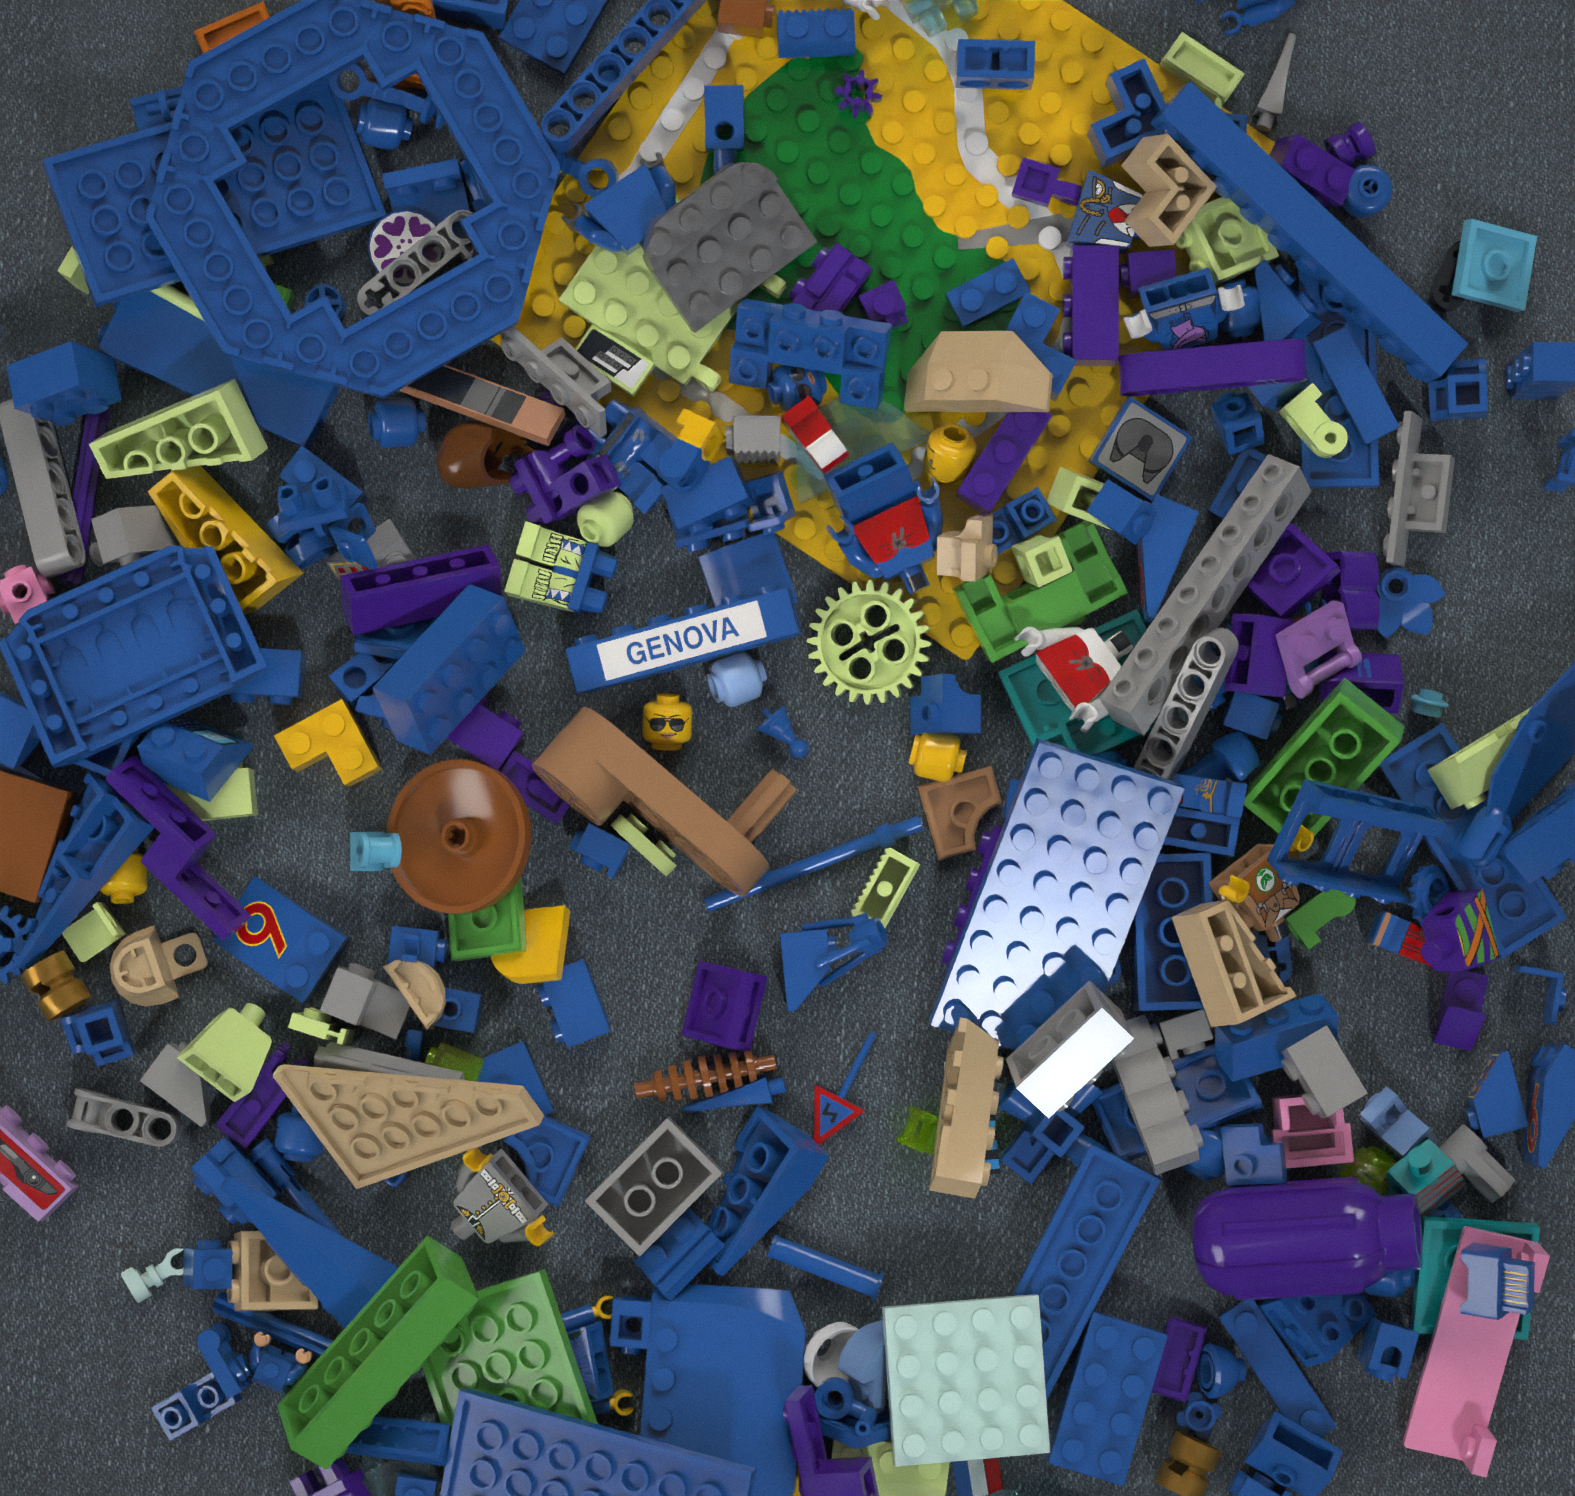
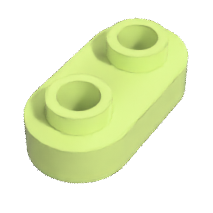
M620 814L610 825L666 877L677 866L671 861L676 854L660 839L655 845L643 835L648 828L634 815L630 814L625 819Z

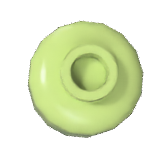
M614 491L605 493L580 507L577 513V523L583 538L590 543L602 547H609L616 543L631 529L634 522L630 501L623 494Z

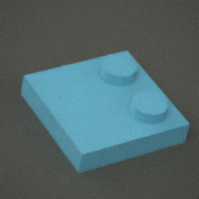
M1475 219L1465 220L1452 295L1515 312L1525 311L1537 236Z

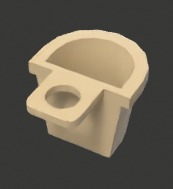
M153 925L134 932L119 943L113 951L110 962L111 981L118 993L130 1003L145 1007L161 1005L180 998L174 979L206 968L208 959L201 939L196 933H188L161 943L156 927ZM189 944L196 951V959L193 964L184 967L176 962L174 954L178 946Z

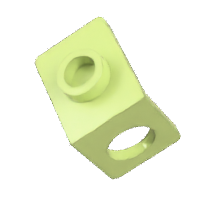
M103 902L93 904L94 910L62 932V935L81 962L88 961L126 935L107 905Z

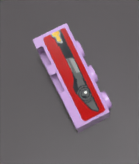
M7 1105L3 1108L0 1106V1183L4 1186L2 1190L38 1222L46 1220L79 1187L73 1181L76 1175L63 1161L59 1160L56 1163L46 1153L49 1147L38 1135L32 1133L29 1136L19 1125L22 1119L12 1108Z

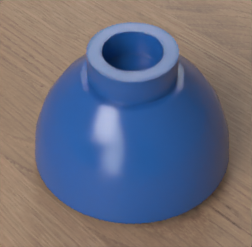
M1205 1344L1201 1349L1196 1366V1375L1201 1391L1210 1399L1228 1394L1238 1381L1245 1380L1246 1364L1244 1360L1236 1358L1231 1351L1223 1346Z

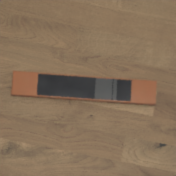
M447 365L441 366L399 390L549 446L565 417L564 408Z

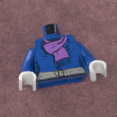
M1205 268L1139 287L1138 291L1144 310L1140 311V313H1135L1130 318L1125 317L1124 321L1131 338L1143 336L1152 343L1160 342L1163 350L1202 347L1201 344L1214 341L1218 337V325L1223 323L1229 311L1245 306L1241 285H1237L1235 288H1218L1217 291L1210 269Z

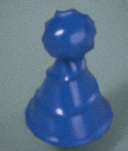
M781 706L774 714L766 707L761 713L767 720L757 728V731H761L766 735L789 744V753L793 758L801 759L805 757L809 752V745L803 739H796L791 721L786 712V706Z

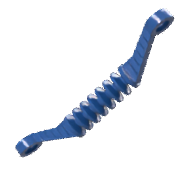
M358 61L330 76L329 82L332 91L343 100L350 101L361 96L374 97V99L384 100L396 105H404L405 108L410 110L413 109V111L421 114L420 122L423 124H427L434 115L436 116V129L441 130L445 125L429 94L415 90L411 91V89L401 88L396 85L382 91L377 81L370 78L368 70ZM344 70H351L357 74L359 86L356 90H347L342 85L341 74ZM567 152L562 154L554 153L560 163V171L576 178L584 193L590 197L595 198L618 182L617 168L607 159L596 158L585 163L579 159L577 160L576 157L569 155ZM601 168L608 174L609 181L606 187L596 188L591 184L589 180L591 169Z

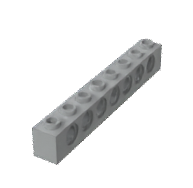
M1270 454L1266 456L1099 698L1113 721L1145 735L1162 710L1194 643L1202 636L1219 627L1311 493V489L1299 466Z

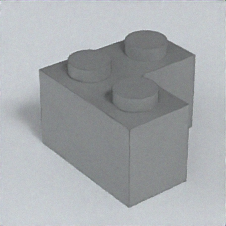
M350 963L349 967H337L320 1011L351 1024L362 1025L391 1038L400 1039L412 1008L390 978L388 984L374 978L376 971L357 963Z

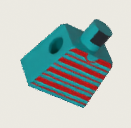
M1428 1139L1418 1147L1412 1148L1404 1158L1388 1170L1385 1195L1415 1193L1421 1220L1422 1216H1428L1466 1186V1182L1456 1165Z

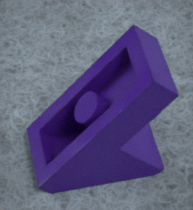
M1465 970L1447 971L1433 1043L1472 1051L1486 1013H1481L1488 975Z

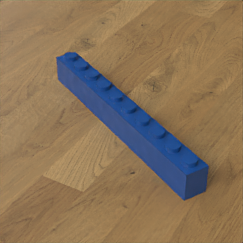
M1191 81L1181 87L1152 119L1150 124L1156 129V135L1169 134L1217 186L1215 191L1220 196L1233 201L1240 208V214L1245 220L1251 224L1258 225L1267 233L1269 242L1277 249L1286 251L1296 261V267L1303 274L1317 280L1323 286V291L1328 298L1336 303H1341L1351 312L1352 320L1360 327L1369 329L1379 339V345L1386 352L1396 355L1406 364V370L1411 376L1425 383L1440 378L1468 345L1454 329Z

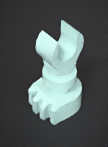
M183 1248L171 1250L167 1253L162 1263L155 1267L153 1264L146 1267L147 1272L142 1275L140 1271L133 1267L121 1273L123 1280L138 1303L152 1296L149 1288L153 1285L158 1288L164 1284L163 1280L171 1275L183 1274L184 1267L182 1269H175L171 1264L173 1256L182 1252Z

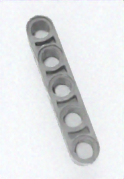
M13 398L0 404V423L34 561L39 572L47 579L82 567L86 562L85 549L53 422L42 418H33L28 413L16 410Z
M1216 628L1194 643L1133 767L1134 769L1150 772L1153 775L1171 781L1173 774L1178 773L1237 654L1238 640L1230 630ZM1210 641L1219 646L1221 651L1220 657L1212 653ZM1194 674L1202 678L1205 686L1204 690L1195 684ZM1178 707L1186 711L1189 719L1188 722L1180 718ZM1162 739L1170 743L1173 751L1172 754L1163 748Z

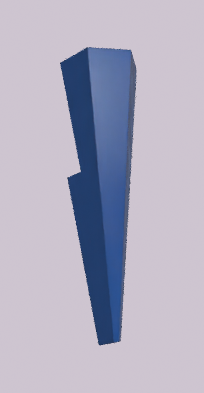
M88 772L83 780L88 786L81 804L73 805L70 815L75 819L67 839L59 840L38 892V896L43 898L35 918H28L24 928L29 933L21 953L14 954L12 957V961L17 968L28 970L40 959L155 828L107 781L94 773Z
M232 1176L226 1177L220 1187V1190L224 1194H228L242 1210L243 1217L249 1223H253L266 1238L265 1242L301 1284L307 1286L322 1303L320 1306L326 1313L331 1314L344 1329L399 1268Z

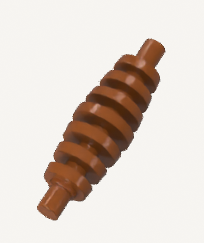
M744 1051L745 1060L738 1061L736 1052L728 1053L730 1063L724 1065L721 1054H713L715 1067L710 1068L707 1067L705 1055L697 1056L700 1070L692 1071L690 1059L683 1061L685 1073L677 1074L675 1064L668 1066L670 1076L662 1078L661 1069L653 1072L654 1077L651 1080L634 1083L636 1097L638 1099L654 1095V1097L658 1096L659 1102L667 1101L666 1093L673 1091L675 1101L683 1100L681 1089L688 1088L690 1099H698L696 1086L700 1085L704 1086L706 1098L713 1097L711 1083L718 1082L722 1094L728 1092L726 1083L728 1079H734L735 1088L743 1086L742 1076L748 1075L750 1083L757 1081V1075H760L761 1072L777 1069L774 1054L756 1057L752 1056V1051Z

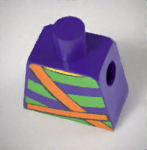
M1483 889L1449 891L1422 919L1421 925L1426 943L1422 946L1421 953L1424 960L1432 964L1435 971L1468 970L1500 958Z

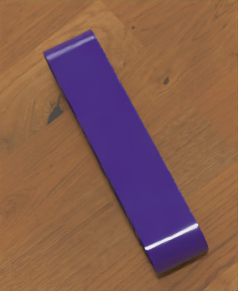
M1302 339L1120 355L1118 360L1121 396H1148L1295 383L1307 380L1305 340Z

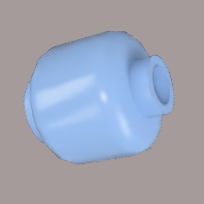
M746 652L735 653L715 661L711 667V673L707 674V682L712 696L717 703L723 702L728 707H736L760 697L762 682L767 680L761 661L759 659L753 660Z

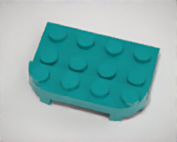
M1136 609L1094 628V630L1103 642L1119 631H1122L1134 649L1147 628ZM1132 651L1117 660L1121 666ZM1036 655L998 672V677L1030 741L1032 749L1036 738L1089 755L1112 751L1150 734L1158 718L1157 716L1145 735L1113 721L1109 714L1094 722L1089 731L1083 733L1080 729L1085 723L1084 720L1078 721L1076 718L1072 721L1069 720L1072 712L1036 664Z

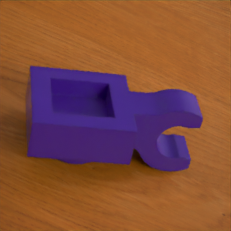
M1023 157L1013 187L1012 197L1047 208L1051 197L1065 204L1077 206L1082 186L1058 180L1060 168Z

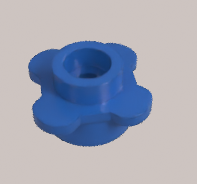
M1191 1392L1188 1394L1185 1408L1177 1413L1176 1421L1181 1427L1188 1426L1194 1430L1199 1438H1206L1211 1434V1428L1216 1419L1221 1417L1222 1409L1218 1403H1209L1204 1400L1201 1393ZM1197 1411L1202 1412L1201 1418H1196L1195 1414Z

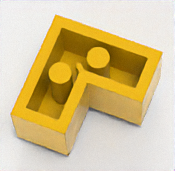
M343 699L274 735L291 769L297 772L329 756L343 784L347 787H352L383 770L348 702Z

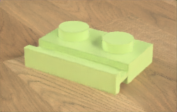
M305 1007L304 1012L292 1013L288 1026L290 1029L325 1040L338 1037L337 1043L341 1045L352 1043L356 1030L352 1027L339 1030L340 1023L330 1021L332 1015L313 1007Z

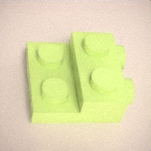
M1224 197L1204 204L1175 242L1179 248H1185L1190 257V273L1209 268L1215 286L1235 279L1242 273L1256 268L1264 259L1271 262L1279 257L1276 247L1269 242L1268 234L1258 225L1251 224L1245 220L1240 214V208L1229 198Z

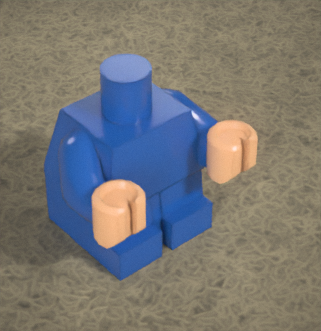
M260 1331L256 1333L254 1344L250 1350V1368L253 1371L250 1381L286 1395L290 1391L292 1384L304 1375L308 1362L312 1359V1352H304L305 1349L301 1348L296 1352V1355L288 1351L284 1355L282 1354L283 1349L270 1344L271 1336L268 1334L263 1335V1332Z

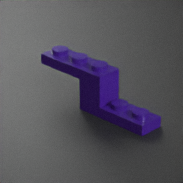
M135 755L112 769L105 780L160 832V835L140 862L222 941H225L242 928L251 918V915L197 864L217 834Z
M813 1385L798 1386L785 1400L783 1414L785 1422L790 1425L793 1438L791 1453L799 1467L800 1495L879 1496L872 1457L827 1459Z

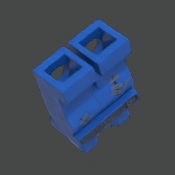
M614 399L607 405L605 412L606 421L615 429L607 438L605 435L603 437L598 436L590 428L589 431L595 440V450L588 455L592 458L607 455L622 483V486L619 488L634 501V505L646 514L653 510L664 496L661 487L669 484L661 474L658 462L660 456L666 450L672 448L677 437L646 415L647 413L637 406L631 409L626 404Z

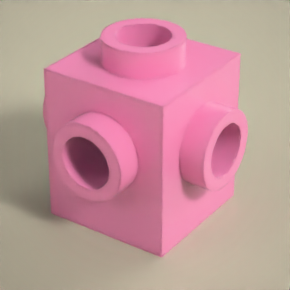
M25 565L13 567L4 573L5 578L0 580V608L5 615L10 614L14 623L18 625L20 623L18 620L26 610L52 599L50 595L55 593V589L51 580L40 574L39 570L32 566L28 568Z

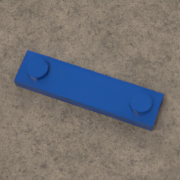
M1241 1300L1218 1315V1318L1283 1416L1320 1438L1337 1427L1254 1300Z

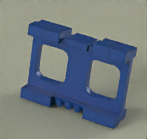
M1575 428L1568 431L1567 436L1563 435L1558 438L1556 446L1564 448L1554 478L1546 480L1542 489L1562 493L1568 486L1572 487L1575 485Z

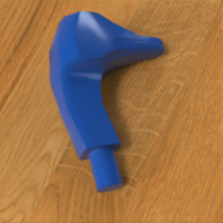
M1240 731L1226 734L1214 741L1210 753L1179 774L1216 780L1226 777L1233 782H1238L1246 779L1261 763L1255 746Z

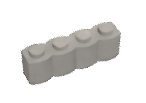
M1145 1014L1127 1020L1126 1022L1134 1039L1131 1041L1129 1049L1121 1057L1113 1058L1111 1063L1155 1175L1200 1160L1198 1148L1203 1147L1204 1143L1197 1125L1189 1126L1185 1114L1190 1112V1108L1183 1090L1176 1092L1171 1080L1177 1078L1173 1063L1169 1056L1162 1058L1158 1046L1163 1045V1040L1157 1024L1149 1025Z

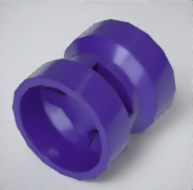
M1360 121L1348 126L1347 131L1342 135L1334 134L1324 139L1326 152L1351 168L1357 160H1367L1376 155V147L1372 137Z

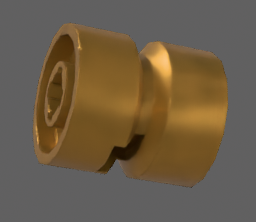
M64 950L38 962L20 976L29 992L39 995L40 999L37 1005L47 1022H52L62 1017V1015L68 1014L92 997L82 979L73 977L72 974L75 967Z
M1176 1430L1168 1448L1171 1458L1162 1462L1154 1481L1181 1496H1204L1210 1483L1206 1475L1209 1472L1215 1471L1223 1452L1198 1438Z

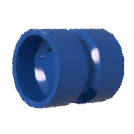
M279 513L266 524L277 544H285L284 553L301 570L321 560L337 546L330 533L327 536L319 537L314 527L282 533L278 526Z

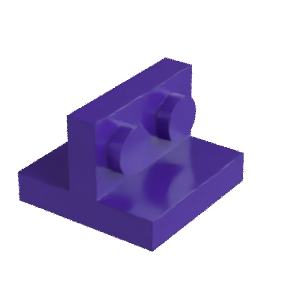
M699 960L681 1035L726 1048L750 1051L768 977Z

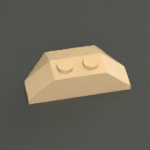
M942 331L907 374L904 411L1049 412L1053 374L1013 331Z

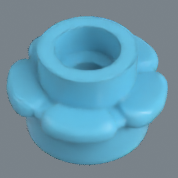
M1420 689L1419 695L1411 696V699L1414 700L1411 711L1441 718L1443 709L1448 707V703L1442 700V693Z

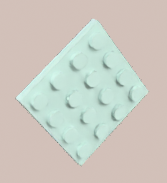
M1029 1294L882 1307L892 1456L895 1467L1050 1453L1039 1295Z

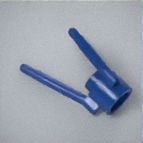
M865 912L855 917L817 921L802 925L803 931L854 926V930L848 933L850 945L816 961L814 965L816 968H821L854 952L859 954L821 979L819 982L821 987L836 980L870 956L884 950L883 947L888 945V936L878 917L869 919Z

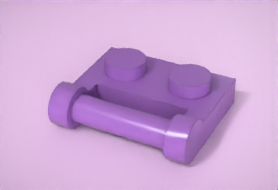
M1332 600L1275 635L1290 689L1298 698H1304L1313 692L1314 686L1345 667L1353 668L1362 662V655L1353 642L1342 602ZM1336 647L1337 655L1305 674V665Z

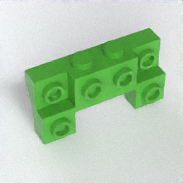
M1084 520L1057 534L1073 571L1041 587L1026 583L1000 596L991 575L986 574L977 581H965L952 588L967 622L971 625L986 658L991 663L1028 645L1025 640L1015 641V637L1024 628L1034 627L1039 631L1061 628L1063 626H1076L1086 619V614L1128 593L1100 539L1094 523Z

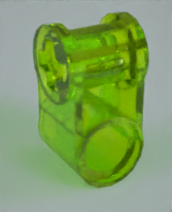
M909 1105L908 1112L910 1115L902 1135H897L895 1141L922 1153L934 1155L938 1116ZM922 1121L923 1124L917 1138H914L917 1126Z

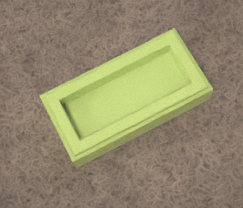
M1181 32L1160 63L1161 67L1185 83L1191 81L1212 101H1215V98H1221L1222 107L1245 74L1183 32Z

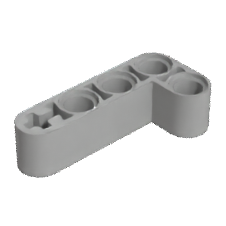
M457 210L363 285L358 292L356 302L359 314L366 318L378 311L375 306L369 309L366 307L367 295L370 294L375 298L384 292L385 285L381 283L383 281L386 282L390 292L381 299V309L427 284L459 257L463 262H466L477 256L478 254L469 238H458L452 231L454 223L473 213L467 210ZM429 245H435L442 250L444 257L439 262H428L424 258L422 250ZM399 269L409 270L414 276V282L407 287L397 285L393 280L395 271ZM391 293L397 297L393 299Z

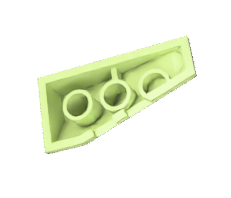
M1530 708L1427 770L1451 810L1463 804L1468 810L1487 799L1484 792L1490 787L1491 775L1515 736L1519 721L1528 714Z

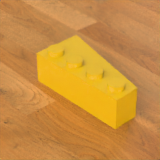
M201 465L171 471L148 491L181 546L184 548L213 546L244 615L257 611L304 574Z

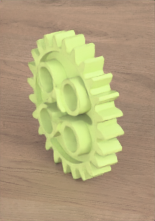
M868 580L866 590L863 591L860 584L855 581L852 583L851 594L843 587H839L838 594L840 599L837 601L827 596L825 600L830 609L828 611L816 609L815 612L822 618L821 623H810L809 627L818 631L817 637L807 639L808 643L817 645L818 649L809 654V658L820 659L821 664L815 668L814 672H827L828 676L823 682L824 686H829L834 682L838 684L835 695L841 696L846 690H850V702H855L859 695L863 694L865 704H871L873 695L877 694L880 702L886 703L887 691L889 690L896 698L901 697L899 685L903 684L908 688H913L914 685L909 676L911 674L923 676L924 674L917 666L918 661H930L928 656L921 653L922 648L932 646V642L923 640L921 635L931 630V627L919 626L918 623L924 617L925 612L913 613L911 609L915 605L916 600L911 598L906 602H902L904 590L901 588L895 591L893 595H890V583L884 582L880 590L876 591L874 580ZM880 605L885 609L887 618L882 626L876 628L870 624L868 613L871 608ZM841 624L849 625L853 631L851 642L845 646L840 645L835 639V631ZM895 624L900 626L897 632L874 643V648L876 649L874 652L871 649H862L844 661L840 659L842 653L866 641L865 633L869 636H877ZM893 639L900 640L905 647V653L898 661L891 660L886 653V647ZM861 657L866 658L871 664V672L865 679L857 678L853 672L854 662Z

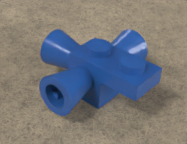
M1012 1080L999 1096L998 1109L1026 1123L998 1159L1028 1183L1032 1184L1054 1154L1060 1158L1066 1154L1077 1168L1090 1142L1109 1151L1108 1146L1082 1134L1081 1132L1085 1127L1074 1119L1101 1096L1103 1092L1093 1084L1084 1085L1074 1094L1072 1102L1066 1109L1060 1112L1056 1111L1048 1118L1016 1088L1014 1080Z

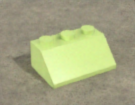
M833 1439L831 1459L872 1457L879 1496H945L950 1462L895 1467L893 1465L891 1439L859 1449L852 1448Z

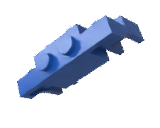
M743 298L737 307L735 343L731 347L729 383L766 390L767 384L772 381L773 363L842 375L840 403L877 410L883 400L885 370L891 342L892 324L844 316L836 310H824L822 312L809 310L805 306L796 303L780 305Z

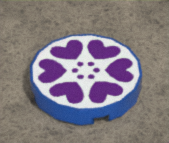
M411 210L391 212L380 219L371 231L368 243L370 261L377 273L381 272L435 228L436 224L424 214ZM429 245L422 250V254L428 262H439L444 256L442 250L435 245ZM399 269L393 274V280L397 285L407 287L414 282V276L409 270Z

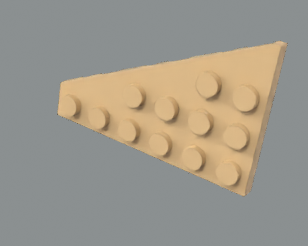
M286 1064L278 1066L272 1075L356 1189L539 1126L544 1117V1114L524 1086Z

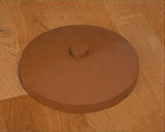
M463 759L435 763L410 779L398 794L392 806L386 833H398L401 839L402 853L400 864L397 868H391L401 888L422 906L449 914L475 913L494 905L505 897L518 882L525 869L532 842L529 811L517 787L497 769L483 763Z

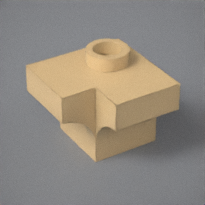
M978 513L967 519L963 531L948 530L937 537V575L959 577L961 581H977L992 571V567L996 565L998 555L997 546L992 544L993 514Z

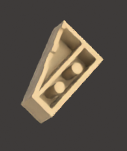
M1229 900L1199 904L1171 917L1211 1027L1240 1024L1296 997L1291 987H1285L1274 972L1276 966L1272 960L1264 958L1253 942L1256 938Z

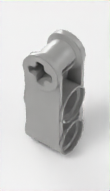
M75 1088L74 1094L77 1096L72 1119H68L66 1123L67 1127L91 1133H102L160 1147L176 1142L183 1131L180 1117L172 1111L110 1097L107 1094L83 1088ZM121 1109L129 1110L133 1115V1125L129 1130L121 1129L117 1124L116 1116ZM158 1118L166 1119L171 1125V1133L166 1139L159 1138L154 1132V1124Z

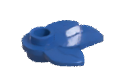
M1392 567L1382 572L1376 588L1380 605V617L1377 626L1379 633L1383 637L1388 638L1401 625L1403 628L1414 633L1429 634L1433 621L1429 603L1436 602L1445 596V592L1439 582L1427 574L1411 575L1406 569L1400 567ZM1392 579H1398L1402 583L1403 588L1398 594L1390 592L1388 584Z

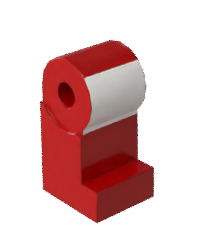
M807 396L781 415L782 424L823 474H826L850 457L846 448L831 430L832 427L818 410L817 405L810 396Z

